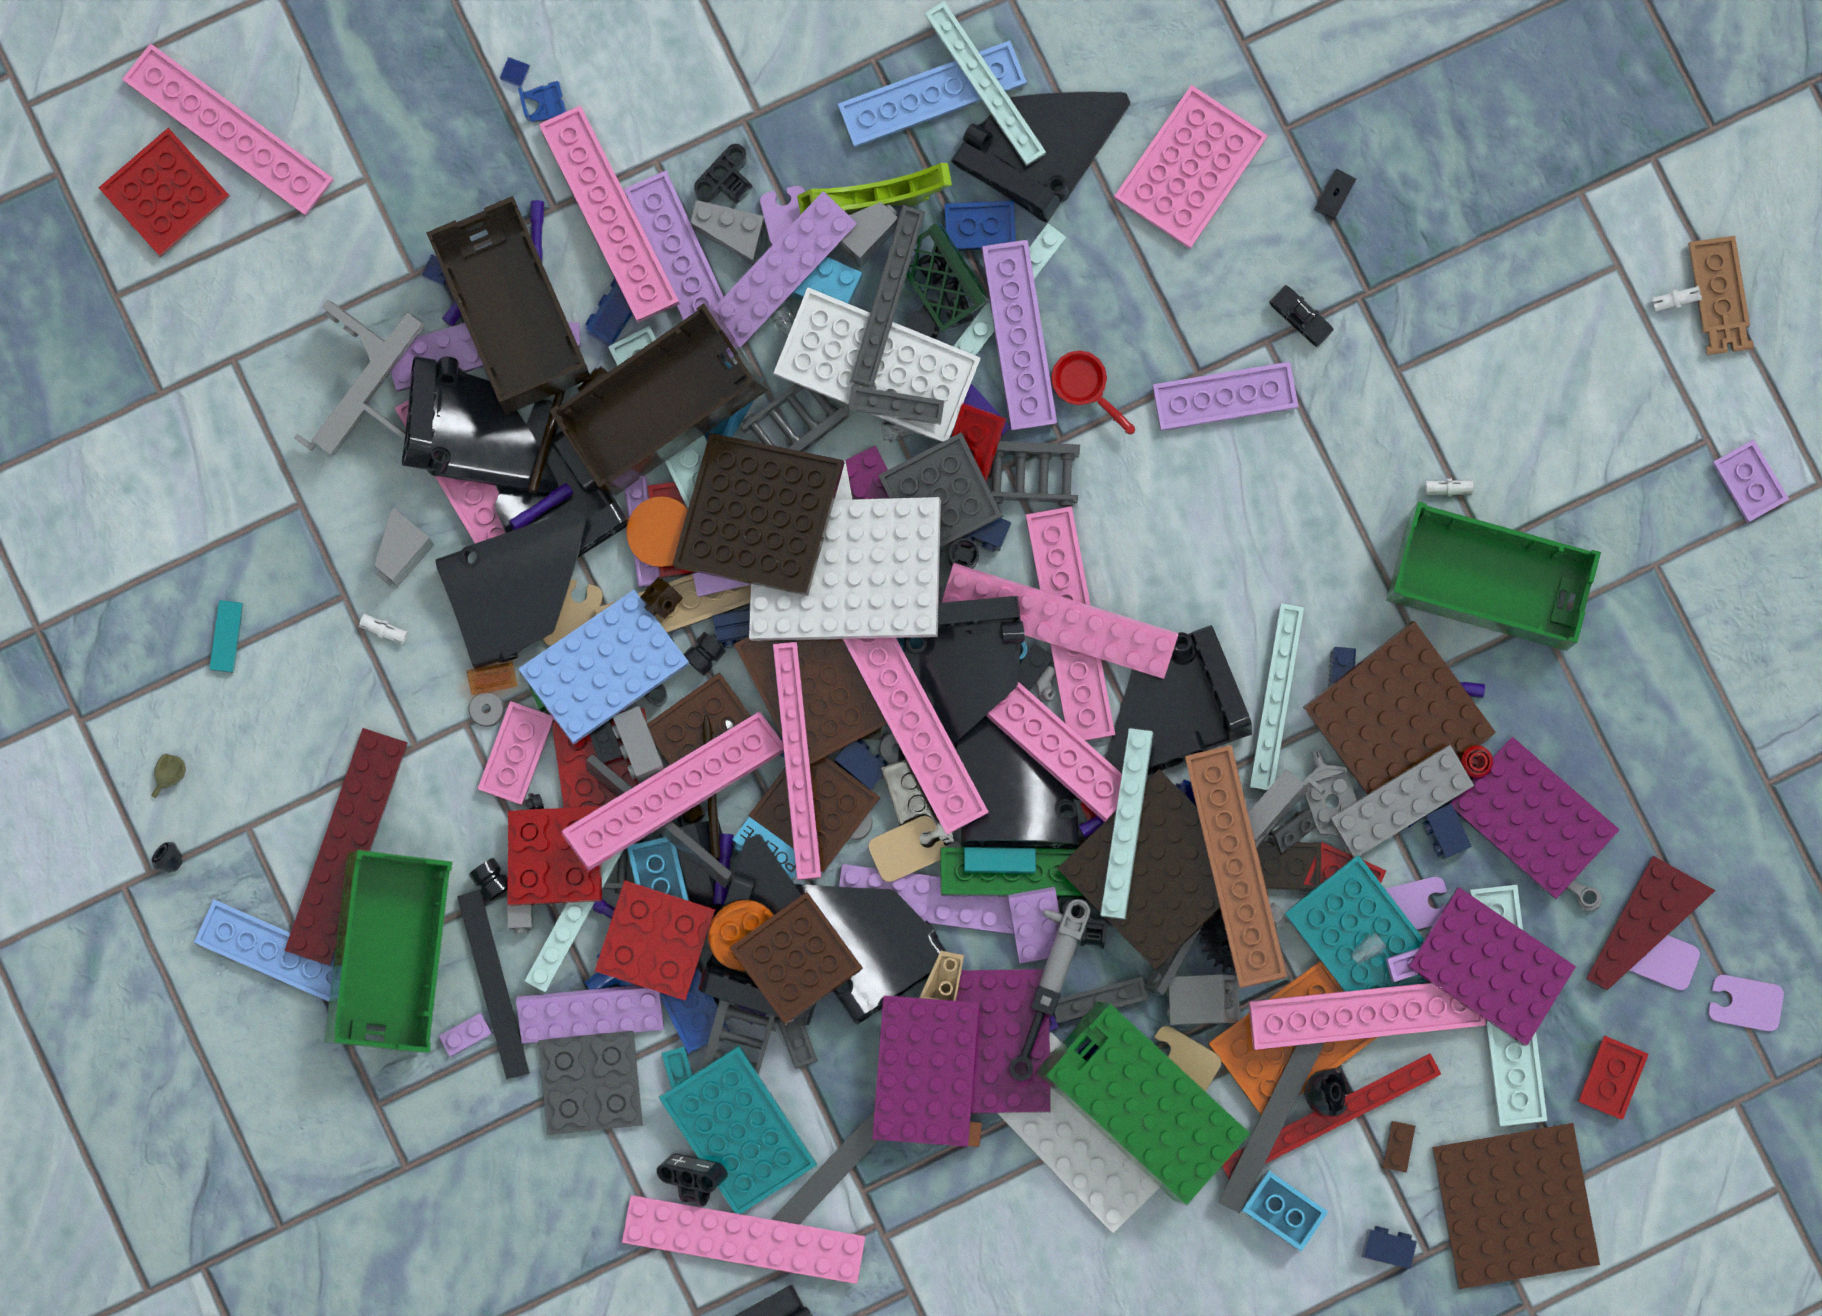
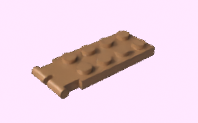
M1735 236L1689 242L1688 249L1695 287L1699 286L1700 295H1702V300L1697 301L1702 333H1707L1709 346L1705 347L1706 355L1727 353V344H1731L1732 352L1753 349V341L1748 340L1746 328L1750 326Z

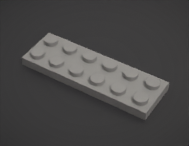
M1447 745L1329 818L1353 858L1367 852L1474 785L1451 745Z

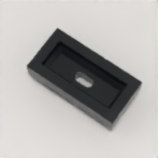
M1336 168L1314 210L1335 221L1356 178ZM1335 190L1339 191L1337 196H1333Z
M957 277L947 279L945 289L957 291L959 286ZM943 281L936 283V287L942 288ZM945 291L942 304L954 307L952 300H956L957 294ZM960 295L958 309L967 310L969 305L965 295ZM944 308L948 320L950 321L952 319L953 310ZM957 311L956 316H958V315L961 314L962 312ZM972 313L951 326V328L973 321Z

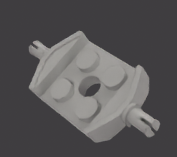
M1317 750L1316 752H1311L1316 767H1314L1315 770L1309 776L1324 788L1326 792L1324 795H1321L1310 785L1305 796L1318 834L1337 836L1340 839L1341 837L1329 817L1356 802L1357 799L1347 773V767L1324 764L1321 750ZM1329 795L1337 797V807L1329 808L1325 803L1326 797ZM1342 841V844H1343V846H1344L1345 852H1347L1348 849H1347V847L1345 846L1344 842Z

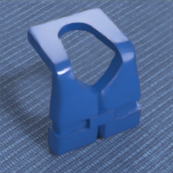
M558 81L524 92L522 87L518 88L523 112L528 122L546 121L566 112ZM525 99H532L540 103L532 115L527 110Z

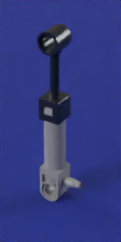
M1077 899L1067 904L1063 914L1047 909L1044 910L1043 916L1059 923L1042 977L1029 1006V1010L1036 1013L1021 1055L1010 1061L1008 1065V1074L1015 1081L1027 1080L1033 1073V1063L1029 1058L1044 1016L1052 1017L1061 996L1060 991L1078 941L1081 940L1089 918L1090 909L1083 900ZM1073 906H1079L1082 909L1083 915L1081 918L1072 916L1071 908ZM1018 1062L1025 1064L1027 1068L1023 1076L1016 1074L1014 1070Z

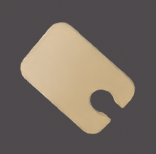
M571 579L553 634L543 638L547 645L552 646L596 616L595 608L601 606L603 593L599 587L588 584L586 590L587 598L583 602L577 603L571 597L572 591L576 588L577 581Z
M919 817L870 840L868 848L883 880L887 882L895 881L940 860V848L945 847L943 840L936 842L930 848H925L920 843L922 833L937 829L931 817Z
M1171 1026L1161 1027L1154 1038L1159 1041H1165L1170 1045L1171 1052L1168 1057L1206 1092L1221 1066L1220 1056Z

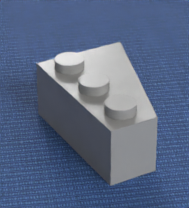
M696 200L691 218L693 230L716 244H720L728 249L729 252L746 260L752 266L754 265L765 223L764 216Z
M637 706L614 716L613 719L616 725L612 726L616 738L622 739L624 745H621L620 749L624 759L629 758L631 765L627 767L632 779L637 778L639 783H642L665 769L640 707Z

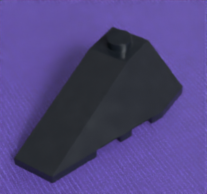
M718 819V825H719V840H720V834L722 833V830H721V826H720L719 819ZM709 821L679 827L711 855ZM677 848L691 902L715 909L714 918L721 909L720 905L713 904L716 881Z

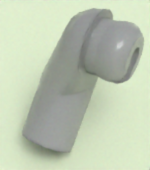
M1049 665L1036 681L1038 695L1044 701H1050L1055 696L1051 680L1056 675V672Z

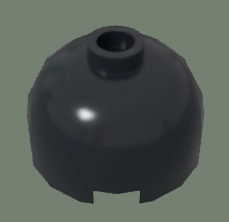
M1335 1068L1319 1070L1310 1076L1306 1083L1304 1096L1312 1111L1318 1115L1331 1117L1339 1116L1347 1109L1348 1105H1344L1345 1095L1349 1094V1086L1343 1073H1338Z

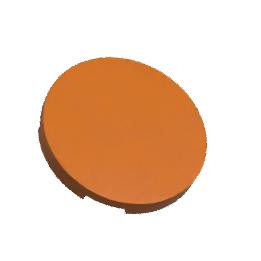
M653 497L639 504L632 512L626 530L627 541L634 555L642 562L651 566H672L688 508L678 500L669 497Z
M751 900L736 901L722 908L714 917L708 933L709 946L716 959L722 965L729 968L746 971L729 947L773 917L772 912L761 903Z

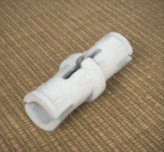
M1699 286L1681 291L1676 289L1673 290V293L1653 297L1656 312L1674 306L1680 308L1682 304L1702 300Z
M1451 478L1446 479V481L1427 480L1425 481V495H1446V497H1452V495H1473V480L1452 481Z
M367 614L362 616L359 623V628L373 632L381 639L384 637L400 645L404 644L408 635V631L389 624V621H381Z

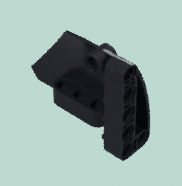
M1212 625L1192 631L1189 634L1184 632L1178 633L1164 679L1132 669L1114 729L1115 736H1112L1105 758L1121 773L1123 771L1129 728L1153 731L1147 776L1155 774L1159 769L1163 771L1186 763L1185 756L1204 752L1252 735V723ZM1179 644L1187 645L1184 649H1178L1176 646Z
M758 834L745 839L723 908L736 901L751 900L766 906L775 915L802 895L762 836ZM710 950L699 983V991L779 1017L746 971L722 965ZM816 1004L791 1022L805 1026L810 1025Z

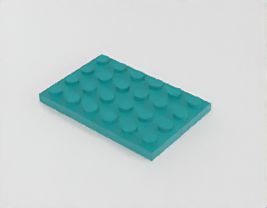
M1359 855L1353 857L1284 912L1287 919L1344 991L1423 984L1428 981L1419 974L1396 982L1391 981L1385 958L1419 948L1424 939Z
M740 1045L659 1096L660 1101L697 1157L718 1162L726 1168L727 1178L718 1188L735 1214H742L817 1166L816 1160Z

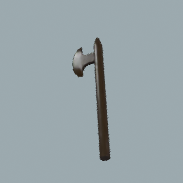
M566 390L555 394L551 409L556 405H562ZM551 412L528 487V491L531 493H537L557 424Z
M707 715L704 716L702 726L703 745L735 725L730 720L725 719V730L722 733L712 734L709 717ZM714 794L707 799L711 855L718 859L721 858L717 796Z

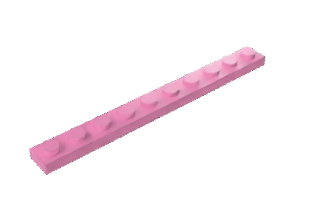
M797 642L773 644L797 880L821 878Z

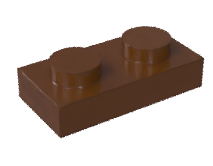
M1391 1121L1382 1168L1407 1173L1415 1125Z

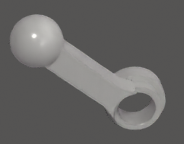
M1573 881L1567 888L1577 895L1578 904L1584 911L1592 912L1601 906L1602 896L1597 889L1583 886L1576 881ZM1593 893L1597 897L1596 901L1593 904L1585 903L1583 901L1585 894Z

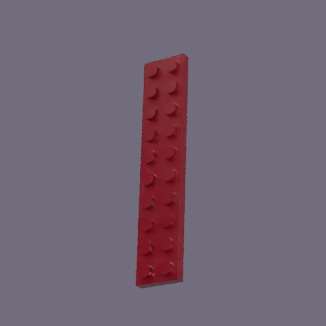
M362 728L285 947V952L331 966L336 950L347 853L356 850L371 851L408 745L407 742Z

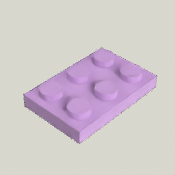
M1754 439L1712 463L1747 523L1789 500Z
M1055 887L1008 895L1019 964L1048 959L1057 935L1056 931L1059 923L1044 917L1043 913L1046 909L1059 913Z

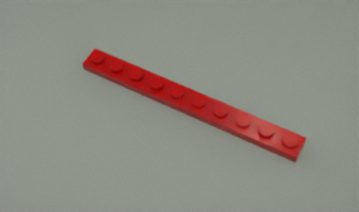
M1431 1053L1346 1095L1344 1105L1348 1106L1343 1114L1329 1117L1313 1112L1283 1127L1265 1164L1441 1075ZM1245 1147L1234 1152L1222 1165L1228 1180Z

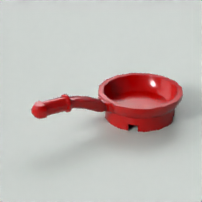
M1081 350L1068 352L1060 357L1053 367L1051 376L1053 388L1057 395L1067 403L1074 405L1098 402L1113 418V421H1116L1125 430V433L1129 435L1134 434L1135 426L1122 415V412H1119L1106 399L1102 398L1107 375L1100 359L1090 352Z

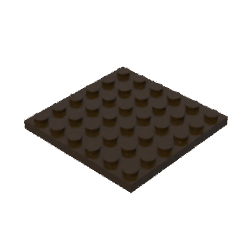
M710 433L672 565L674 568L808 596L845 462L841 459Z
M1160 769L1146 782L1126 919L1105 917L1156 971L1221 908L1198 809ZM1116 812L1057 868L1100 913L1102 910Z

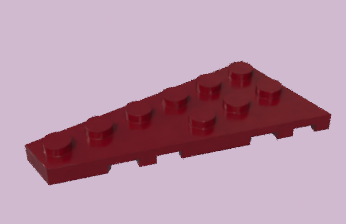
M1652 856L1588 973L1586 980L1607 991L1716 890L1659 858Z

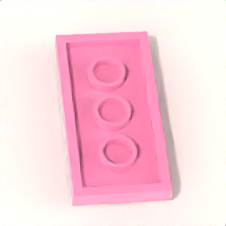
M510 701L478 790L523 806L554 718L549 714Z

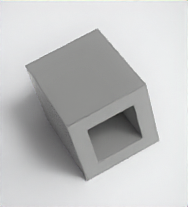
M507 900L508 929H514L516 934L528 933V929H533V905L510 906Z

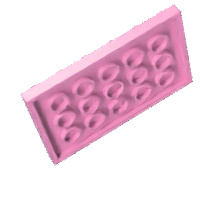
M1191 85L1121 185L1114 199L1191 249L1268 135Z

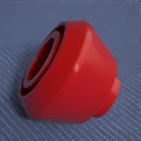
M1475 745L1465 750L1461 758V764L1469 776L1479 778L1490 772L1493 766V758L1488 749Z

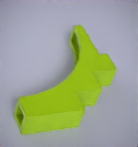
M939 163L912 174L880 182L839 188L809 189L797 195L801 215L824 191L848 215H851L880 202L885 206L890 205L891 207L903 205L916 206L929 200L930 195L952 186L948 163Z

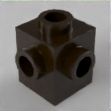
M657 577L640 597L646 603L644 608L653 616L658 614L664 619L683 599L670 584L660 577Z

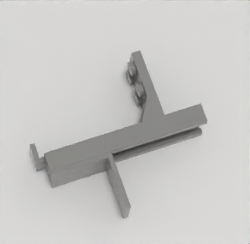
M327 300L322 306L326 310L324 315L333 322L338 323L341 321L345 324L343 329L352 336L357 337L360 335L370 362L313 437L312 442H308L299 434H296L294 439L310 451H313L318 445L327 453L335 454L366 412L405 439V431L370 406L368 401L425 327V324L407 312L387 340L384 341L334 302Z
M1286 769L1254 807L1248 811L1256 847H1259L1269 836V833L1276 828L1304 796L1310 785L1321 795L1325 794V789L1310 776H1307L1302 782ZM1272 902L1270 906L1274 922L1281 929L1287 922L1283 917L1285 913Z

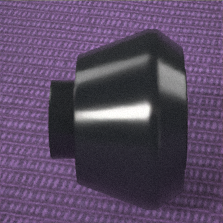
M174 842L163 843L152 856L153 868L168 873L178 870L183 862L182 854Z

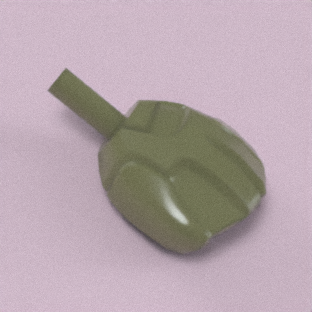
M166 753L159 758L154 769L157 786L151 795L152 797L157 798L162 788L172 787L183 779L186 766L180 757Z

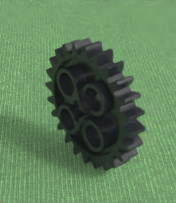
M1219 909L1203 925L1205 928H1201L1199 934L1203 935L1199 939V943L1206 944L1202 947L1201 951L1209 952L1207 960L1215 959L1214 967L1222 964L1223 972L1227 967H1230L1231 973L1234 974L1236 970L1232 953L1225 952L1222 949V946H1230L1226 930H1222L1218 926L1219 923H1224L1222 910Z

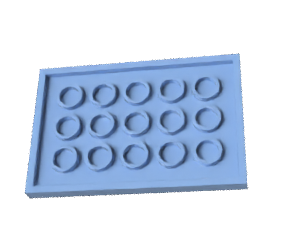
M632 590L518 668L520 674L573 745L689 665V661L655 616L644 608L646 604L635 590Z

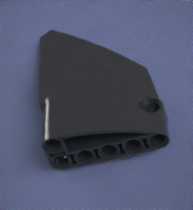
M542 399L535 402L527 422V427L539 447L550 414L549 410L552 407L551 400ZM557 423L546 460L558 482V487L567 483L571 487L573 495L535 518L529 525L575 509L580 510L587 516V522L577 557L579 558L626 528L629 519L613 495L598 487ZM502 487L494 506L505 533L513 531L509 525V520L524 510L531 508L546 498L548 494L531 493L526 490Z
M984 716L957 741V754L989 812L961 827L962 848L1077 849L1079 847L1078 812L1072 792L988 717ZM1066 810L1073 812L1070 817L1061 815Z

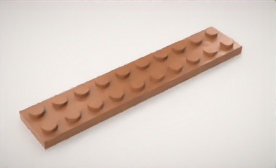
M1228 745L1185 756L1240 988L1287 978L1233 747Z

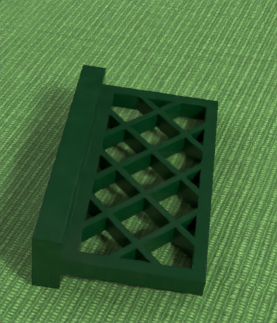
M936 222L918 236L916 241L917 249H914L916 251L914 264L909 265V267H912V273L908 269L906 276L940 330L944 332L991 301L941 223ZM930 235L934 241L933 252L920 250L922 240ZM937 248L939 249L941 254L936 253ZM920 252L932 255L929 268L917 266ZM935 256L945 258L947 262L945 272L933 269ZM916 269L928 271L926 285L917 283L915 280ZM932 272L944 274L942 288L929 286ZM948 275L955 276L959 280L957 291L945 289ZM920 286L925 287L924 292L922 291ZM962 287L964 288L966 293L961 292ZM929 288L941 290L938 304L930 303L927 299ZM945 291L957 294L954 307L942 305ZM960 295L969 296L974 305L967 310L958 309ZM932 306L937 307V312L934 310ZM941 308L953 310L952 319L946 324H943L939 317ZM957 311L962 312L961 314H959L958 316H956Z

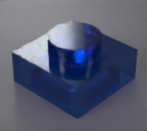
M431 254L422 276L444 286L446 277L437 256Z

